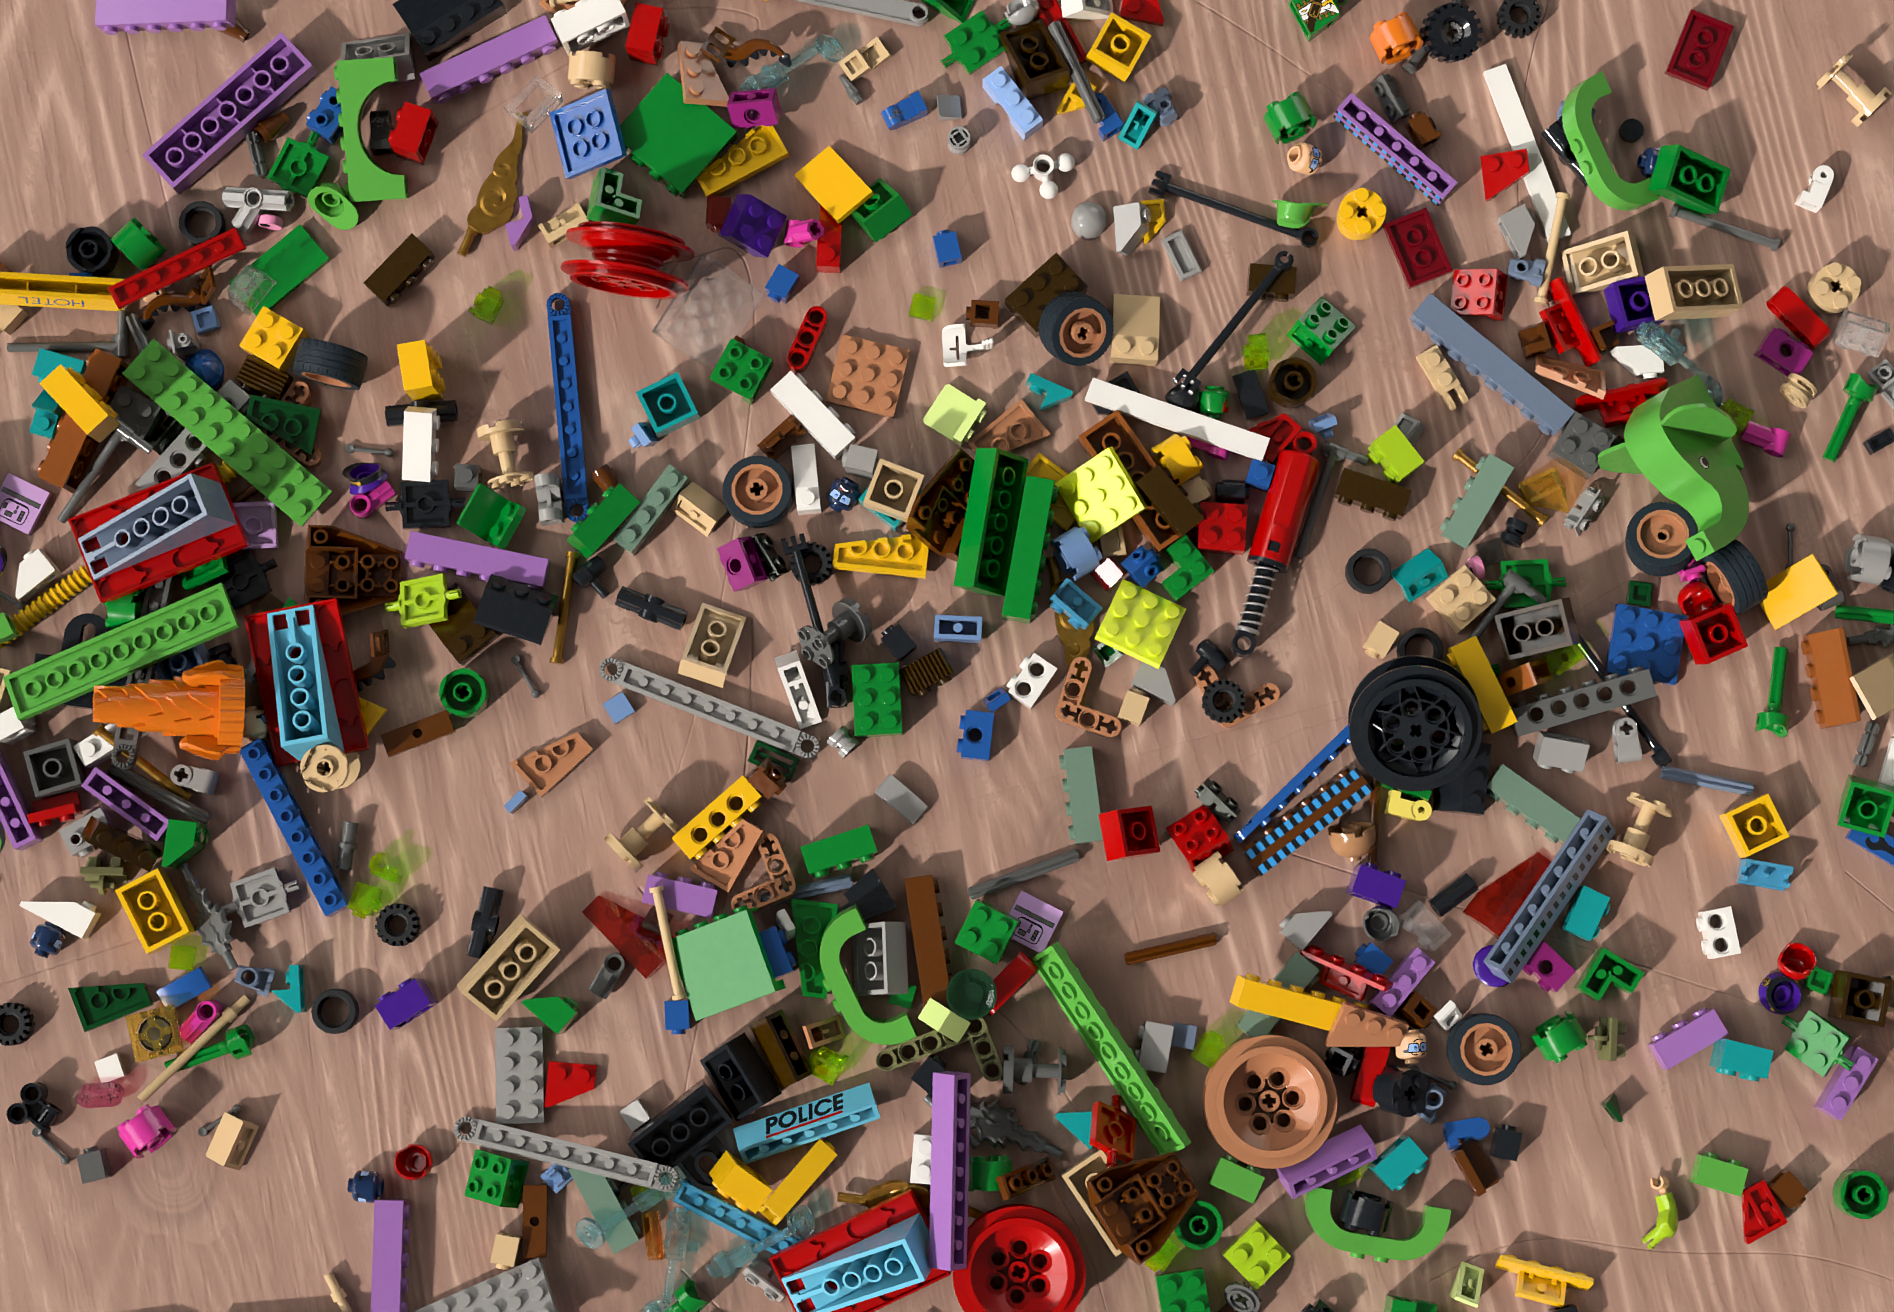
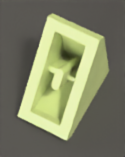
M932 998L928 1000L918 1019L956 1043H959L971 1024Z
M1462 1261L1449 1296L1477 1308L1484 1269Z

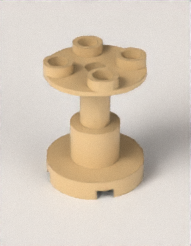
M1845 54L1833 66L1835 71L1832 73L1829 70L1816 84L1819 86L1817 89L1820 90L1832 79L1849 95L1846 100L1859 112L1851 122L1858 127L1892 93L1884 87L1876 95L1864 83L1859 86L1841 69L1853 57V55L1848 56Z
M519 419L497 421L496 425L490 428L489 424H486L476 429L478 439L480 441H491L494 456H499L503 475L488 480L487 483L491 490L501 489L503 485L517 488L524 486V482L534 480L533 472H516L513 453L517 451L514 436L524 432L522 421Z
M318 745L304 754L300 763V771L305 779L304 782L309 788L317 792L333 791L348 787L355 782L361 770V758L356 752L344 754L340 748L334 745Z
M1631 792L1627 800L1641 808L1634 827H1628L1622 842L1610 840L1606 850L1612 854H1615L1616 851L1620 852V858L1641 866L1647 865L1651 867L1655 858L1644 852L1651 837L1647 834L1654 814L1672 817V810L1660 801L1653 800L1651 803L1644 800V796Z
M649 796L643 799V801L654 813L638 829L635 830L632 827L620 839L612 832L604 837L607 844L623 860L628 862L635 872H638L644 866L636 856L649 844L646 840L663 823L675 834L680 829Z

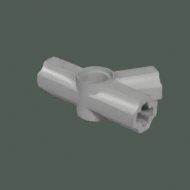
M226 187L224 192H222L224 207L240 208L231 223L238 230L246 234L251 233L263 211L290 212L292 207H294V197L291 191ZM258 195H259V196H260V200H259V202L257 203V197H258Z

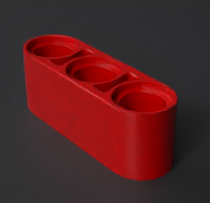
M1782 286L1766 302L1768 309L1801 342L1808 345L1811 350H1815L1831 334L1829 327L1786 286Z
M813 306L807 311L790 348L787 361L789 368L793 372L802 373L808 368L825 331L828 319L826 311L820 306ZM814 314H820L823 316V320L816 324L811 321V317ZM811 335L814 340L811 344H804L801 342L802 337ZM795 356H802L804 362L797 366L792 363V359Z
M1021 951L974 1001L991 1017L1039 967Z
M1390 1047L1362 1048L1360 1056L1362 1061L1356 1071L1350 1095L1351 1102L1372 1108L1375 1106L1376 1102L1372 1092L1374 1080L1377 1075H1381L1384 1071L1383 1068L1386 1066Z

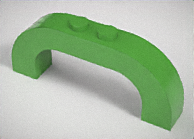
M1602 71L1577 84L1569 92L1562 110L1563 128L1571 151L1574 153L1580 166V171L1595 196L1614 209L1622 211L1636 210L1660 198L1658 194L1648 190L1651 178L1639 183H1628L1616 174L1592 121L1594 103L1612 93Z
M855 904L837 914L823 933L820 944V964L825 976L822 979L827 992L832 991L835 997L832 1002L837 1013L842 1012L848 1025L860 1037L882 1045L903 1043L917 1037L916 1030L907 1011L885 1019L876 1018L867 1013L841 962L840 950L844 942L851 936L866 930V924Z
M1318 1187L1305 1193L1304 1207L1308 1222L1322 1240L1339 1250L1351 1252L1350 1257L1364 1259L1365 1255L1374 1256V1261L1388 1263L1389 1259L1412 1260L1431 1252L1445 1236L1451 1215V1210L1448 1208L1424 1205L1421 1224L1414 1234L1403 1239L1377 1237L1370 1234L1343 1230L1335 1224L1330 1212L1331 1189Z

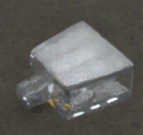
M246 265L228 287L227 294L233 305L250 316L276 284V281L258 267Z

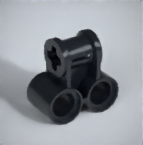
M34 1082L22 1087L20 1097L23 1102L12 1104L8 1108L6 1116L12 1124H26L31 1121L36 1127L49 1133L51 1130L50 1126L63 1111L51 1102L46 1101L48 1096L47 1087L43 1083ZM33 1087L37 1088L39 1092L35 1100L30 1096V1090ZM19 1107L23 1108L25 1112L22 1120L16 1115Z

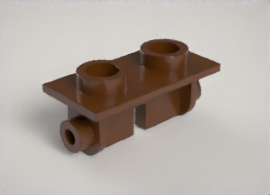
M791 414L757 446L768 458L776 460L807 431L801 422Z

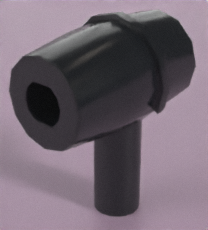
M597 555L583 565H580L572 574L578 586L585 589L591 585L602 599L610 594L598 580V577L607 569V566Z
M1207 638L1198 644L1196 652L1200 658L1189 672L1196 677L1207 664L1217 672H1220L1230 660L1219 648L1218 644L1216 645Z

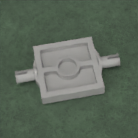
M274 867L229 883L233 893V903L221 906V909L224 908L226 910V915L237 912L242 919L244 928H249L291 913L287 901V893L300 889V885H297L299 884L297 879L284 884L280 880L277 868Z

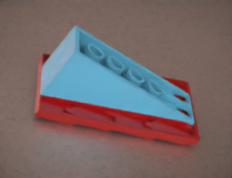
M333 598L245 615V624L276 766L281 767L301 763L304 754L318 745H334L340 748L344 754L370 750L338 600Z
M912 1188L771 1255L769 1261L795 1312H874L952 1273V1271L929 1267L930 1224Z

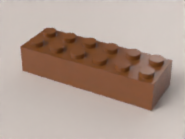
M95 349L94 353H91L87 359V368L82 376L87 381L85 384H88L102 397L100 402L104 401L107 405H110L120 385L126 386L128 378L122 373L129 364L118 357ZM66 413L65 417H62L58 422V432L55 439H51L48 444L47 451L49 452L45 460H42L38 466L37 471L39 474L37 477L74 494L86 474L99 442L88 436Z
M1118 410L1078 437V442L1090 459L1108 447H1113L1135 485L1137 481L1156 466ZM1141 494L1148 507L1132 517V519L1154 551L1159 554L1180 538Z

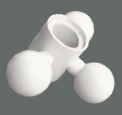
M1068 153L1061 154L1056 161H1053L1048 155H1039L1035 158L1033 166L1027 167L1024 164H1017L1013 167L1011 174L1013 179L1020 183L1025 182L1030 175H1034L1036 179L1043 182L1039 189L1041 196L1045 199H1052L1058 193L1057 185L1050 180L1053 170L1059 168L1063 172H1068L1073 169L1075 160ZM1044 163L1050 169L1047 172H1040L1037 166Z

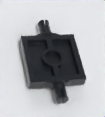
M448 480L401 482L399 501L385 502V506H387L385 510L386 512L400 511L404 530L451 527L450 514L452 508L465 507L466 498H452L449 492Z
M249 549L228 560L229 572L213 579V586L219 583L224 584L235 612L273 591L267 581L266 572L278 567L274 558L260 564L252 550Z

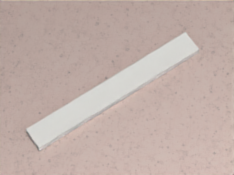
M1504 64L1484 71L1483 75L1512 151L1527 148L1530 174L1523 179L1549 243L1558 198H1556L1555 190L1508 68ZM1565 216L1563 217L1559 240L1571 235Z
M1092 378L1085 397L1086 402L1113 411L1118 410L1121 414L1259 461L1263 460L1270 440L1268 437L1096 378Z

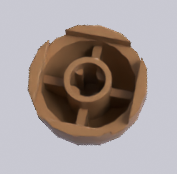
M1348 821L1349 825L1341 827L1340 823L1330 826L1328 828V838L1332 849L1339 856L1347 857L1348 861L1361 860V856L1368 854L1375 845L1376 830L1375 825L1372 826L1371 822Z

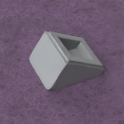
M936 95L939 121L962 119L960 96Z
M1401 413L1395 422L1412 446L1416 444L1425 430L1421 421L1404 413Z
M639 1098L619 1111L631 1131L652 1119Z

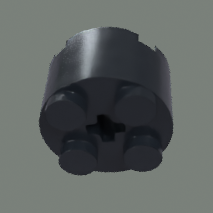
M95 226L81 227L73 231L68 237L65 247L67 259L74 268L81 273L94 274L95 277L101 278L115 268L120 251L110 240L111 237Z
M1392 1064L1384 1067L1383 1073L1376 1076L1372 1091L1374 1101L1378 1102L1379 1108L1382 1111L1403 1117H1412L1417 1113H1422L1426 1108L1428 1077L1417 1070Z
M1347 1190L1339 1219L1345 1224V1228L1355 1231L1363 1228L1368 1230V1234L1381 1237L1382 1233L1387 1230L1394 1203L1387 1200V1203L1384 1204L1380 1202L1381 1197L1357 1190H1355L1353 1195L1351 1190Z

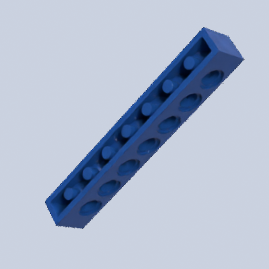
M258 738L242 747L240 754L324 915L332 917L352 906L280 767L276 766L274 756L266 740Z

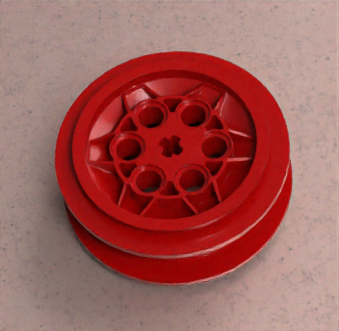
M606 221L582 222L578 224V227L570 228L566 231V238L575 244L585 247L592 253L591 256L594 259L567 260L561 263V270L570 275V279L579 285L606 293L644 299L676 298L678 293H684L689 290L690 285L687 281L660 271L666 264L689 261L694 258L695 252L685 246V241L677 236L643 226Z
M1009 1204L996 1207L978 1217L967 1229V1268L953 1271L955 1294L964 1312H1075L1083 1295L1086 1279L1085 1261L1081 1248L1068 1226L1049 1211L1027 1204ZM1021 1240L1027 1244V1248L1023 1253H1016L1014 1251L1013 1245L1016 1241ZM996 1251H1001L1005 1254V1260L1001 1264H996L991 1259L992 1254ZM1037 1254H1043L1046 1256L1047 1261L1045 1265L1039 1267L1033 1263V1258ZM1016 1265L1020 1268L1024 1267L1025 1271H1022L1023 1276L1013 1275L1012 1272L1015 1271L1013 1267ZM1001 1276L1004 1279V1284L1000 1288L992 1287L990 1284L992 1277ZM1037 1278L1045 1281V1287L1040 1291L1032 1288V1282ZM1019 1289L1023 1291L1024 1297L1021 1301L1015 1302L1010 1298L1013 1290Z

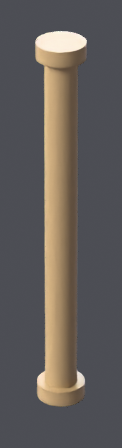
M1562 192L1556 193V198L1558 199L1545 257L1546 264L1543 280L1539 287L1538 296L1534 299V302L1538 304L1548 305L1549 301L1547 294L1566 202L1570 199V194Z
M661 885L649 888V891L653 893L674 993L672 1000L686 998V993H683L662 894L664 887Z

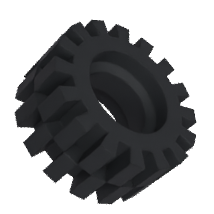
M1504 0L1497 13V23L1501 24L1500 30L1504 29L1507 36L1509 33L1512 34V38L1529 36L1540 22V5L1535 4L1537 0ZM1515 8L1524 9L1528 16L1527 21L1521 24L1515 23L1511 19V11Z
M806 542L808 550L802 551L803 559L814 555L821 561L818 571L814 573L807 572L811 586L815 584L820 585L832 573V557L828 549L823 545H819L816 542ZM792 555L790 567L795 578L800 581Z
M1226 679L1213 682L1207 687L1202 696L1204 713L1212 721H1217V723H1229L1235 720L1244 710L1246 702L1244 692L1240 689V686L1234 684L1231 680L1226 681ZM1225 692L1232 697L1233 703L1230 709L1220 710L1216 707L1214 699L1217 694Z
M398 903L387 905L385 909L379 912L380 915L376 917L377 925H375V929L378 931L377 935L382 939L381 941L388 945L405 946L413 942L414 938L419 934L418 930L421 927L419 925L420 918L417 916V912L408 905ZM394 916H402L406 920L407 927L401 934H394L389 928V922Z
M3 1003V1005H0L1 1045L13 1046L22 1044L23 1041L29 1039V1034L33 1033L34 1030L31 1029L32 1026H35V1022H32L34 1016L29 1013L31 1010L25 1008L23 1004ZM8 1015H14L19 1020L18 1030L11 1034L7 1033L2 1025L4 1018Z

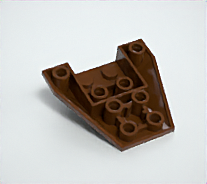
M961 448L955 451L917 496L908 516L906 526L909 532L934 553L956 562L958 561L975 461Z
M308 525L304 558V604L336 598L341 614L344 616L398 600L403 570L402 551L335 526Z
M1175 1152L1106 1168L1086 1181L1090 1206L1116 1248L1138 1265L1160 1251L1200 1194Z

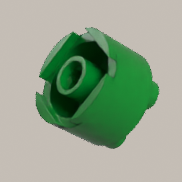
M1299 91L1291 93L1287 99L1281 102H1271L1266 107L1268 111L1263 117L1276 144H1279V141H1282L1283 144L1293 142L1307 134L1305 132L1306 128L1310 126L1313 129L1317 124V119L1308 102Z
M136 217L130 219L110 239L141 271L150 268L167 251Z
M146 588L104 603L107 607L105 621L107 629L113 630L140 618Z
M460 668L447 674L442 679L439 686V697L443 706L449 712L458 717L470 718L480 715L487 707L490 699V689L488 683L481 675L473 670ZM467 688V691H469V695L465 696L463 699V696L460 695V691H465Z
M1565 1011L1566 1016L1562 1018L1559 1015L1551 1017L1535 1028L1538 1032L1537 1034L1531 1033L1532 1039L1546 1061L1554 1060L1555 1063H1559L1568 1057L1567 1053L1574 1049L1578 1051L1588 1044L1586 1041L1587 1035L1572 1011Z
M990 1155L988 1160H986V1157L980 1156L969 1157L968 1192H974V1190L1000 1191L996 1177L1012 1171V1162L1009 1160V1155Z
M1861 1169L1844 1171L1836 1179L1833 1186L1834 1204L1848 1216L1859 1219H1871L1881 1213L1887 1206L1889 1199L1888 1189L1882 1179L1873 1172ZM1858 1191L1863 1192V1197L1857 1196Z
M1196 1199L1176 1226L1174 1232L1185 1246L1201 1250L1214 1245L1219 1240L1223 1231V1222L1220 1213L1212 1204ZM1201 1218V1223L1204 1224L1203 1227H1198L1197 1230H1194L1195 1226L1192 1225V1222L1198 1221Z

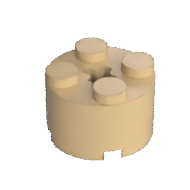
M576 51V55L570 52L568 81L577 89H588V85H593L598 90H611L615 79L616 56L609 54V58L602 57L603 52Z
M1834 262L1826 265L1814 274L1807 284L1809 303L1816 311L1822 314L1840 313L1852 305L1858 298L1861 279L1853 269L1844 264Z
M1218 851L1194 867L1196 871L1192 873L1202 887L1207 886L1209 890L1205 893L1216 907L1219 904L1221 906L1225 905L1245 891L1232 869L1226 862L1224 863Z

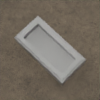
M1183 230L1161 239V243L1180 282L1202 273V269Z

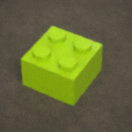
M1396 424L1374 440L1367 449L1371 461L1375 465L1379 464L1384 470L1382 474L1389 483L1393 482L1395 485L1402 482L1425 462Z
M1255 1219L1221 1252L1256 1290L1291 1257Z

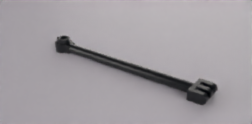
M1156 171L1155 176L1163 180L1153 179L1151 183L1153 186L1159 187V190L1150 187L1148 191L1149 194L1162 199L1165 193L1169 192L1300 240V243L1306 248L1315 246L1316 240L1319 238L1317 231L1313 228L1303 230L1279 226L1275 220L1169 183L1171 175L1161 171ZM1311 236L1313 241L1306 242L1304 237Z
M1281 251L1276 255L1273 268L1189 372L1182 368L1172 382L1177 384L1181 378L1185 379L1180 388L1184 390L1190 383L1193 386L1190 387L1187 393L1192 396L1201 385V381L1197 379V376L1278 275L1292 267L1294 261L1292 254L1288 255L1289 261L1286 263L1282 262L1280 258L1283 256L1287 257V251Z
M804 533L799 534L800 544H797L795 535L791 536L792 546L789 547L786 538L781 539L785 555L793 554L812 626L823 633V626L802 555V551L808 550ZM832 663L829 667L824 668L830 687L828 700L832 706L838 707V702L833 700L836 694L842 696L840 703L843 706L847 701V695L839 687Z
M1579 634L1581 643L1576 644V646L1602 682L1606 681L1605 676L1609 675ZM1632 705L1622 706L1621 708L1626 715L1636 722L1637 730L1654 754L1651 755L1654 763L1660 767L1672 762L1667 751L1659 744Z

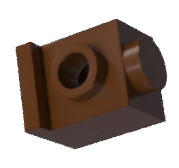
M1421 111L1411 115L1405 126L1416 148L1419 150L1439 141L1442 135L1441 131L1435 132L1436 126L1432 118H1428L1425 112L1422 113Z
M971 300V306H966V320H970V326L998 329L999 301ZM980 312H984L987 315V317L985 319H980L978 317V314Z
M767 757L747 780L767 799L774 793L778 796L787 786L784 783L786 777L780 769L770 764V757Z
M1414 991L1408 995L1394 1013L1396 1015L1399 1014L1413 1028L1421 1029L1427 1028L1433 1022L1434 1017L1432 1016L1437 1009L1419 992Z

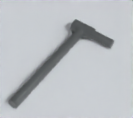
M118 311V329L112 341L7 343V351L39 352L40 348L52 352L95 351V349H99L101 351H112L115 357L128 358L129 334H127V311Z
M116 417L121 424L111 432L112 437L57 519L62 523L67 522L120 441H131L147 454L153 450L154 446Z
M1325 440L1321 452L1326 461L1294 555L1295 558L1303 559L1335 461L1338 462L1345 458L1367 465L1369 456L1348 450L1347 447Z
M1509 569L1503 577L1505 589L1468 638L1476 636L1479 639L1495 618L1494 615L1498 614L1513 592L1525 593L1538 604L1545 603L1547 598L1531 587L1528 581Z

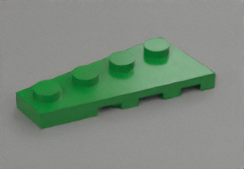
M790 899L793 925L795 926V942L802 996L826 999L827 990L822 981L825 976L820 964V944L826 927L837 915L838 904Z

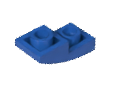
M200 966L156 992L169 1012L213 986Z

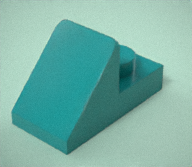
M1030 373L1027 379L1026 386L1030 387L1029 390L1038 395L1046 394L1040 411L1069 401L1072 398L1073 391L1033 373Z
M44 389L31 406L36 411L29 432L53 439L55 438L57 425L61 419L63 409Z
M289 965V970L286 971V983L290 985V989L273 990L272 992L296 1013L306 1012L303 965Z

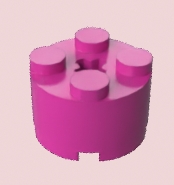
M149 1104L142 1106L136 1112L137 1116L132 1120L128 1119L122 1122L117 1128L120 1131V1138L136 1159L145 1157L142 1153L147 1150L153 1153L172 1137L170 1132L176 1131L175 1126L159 1106L150 1107Z

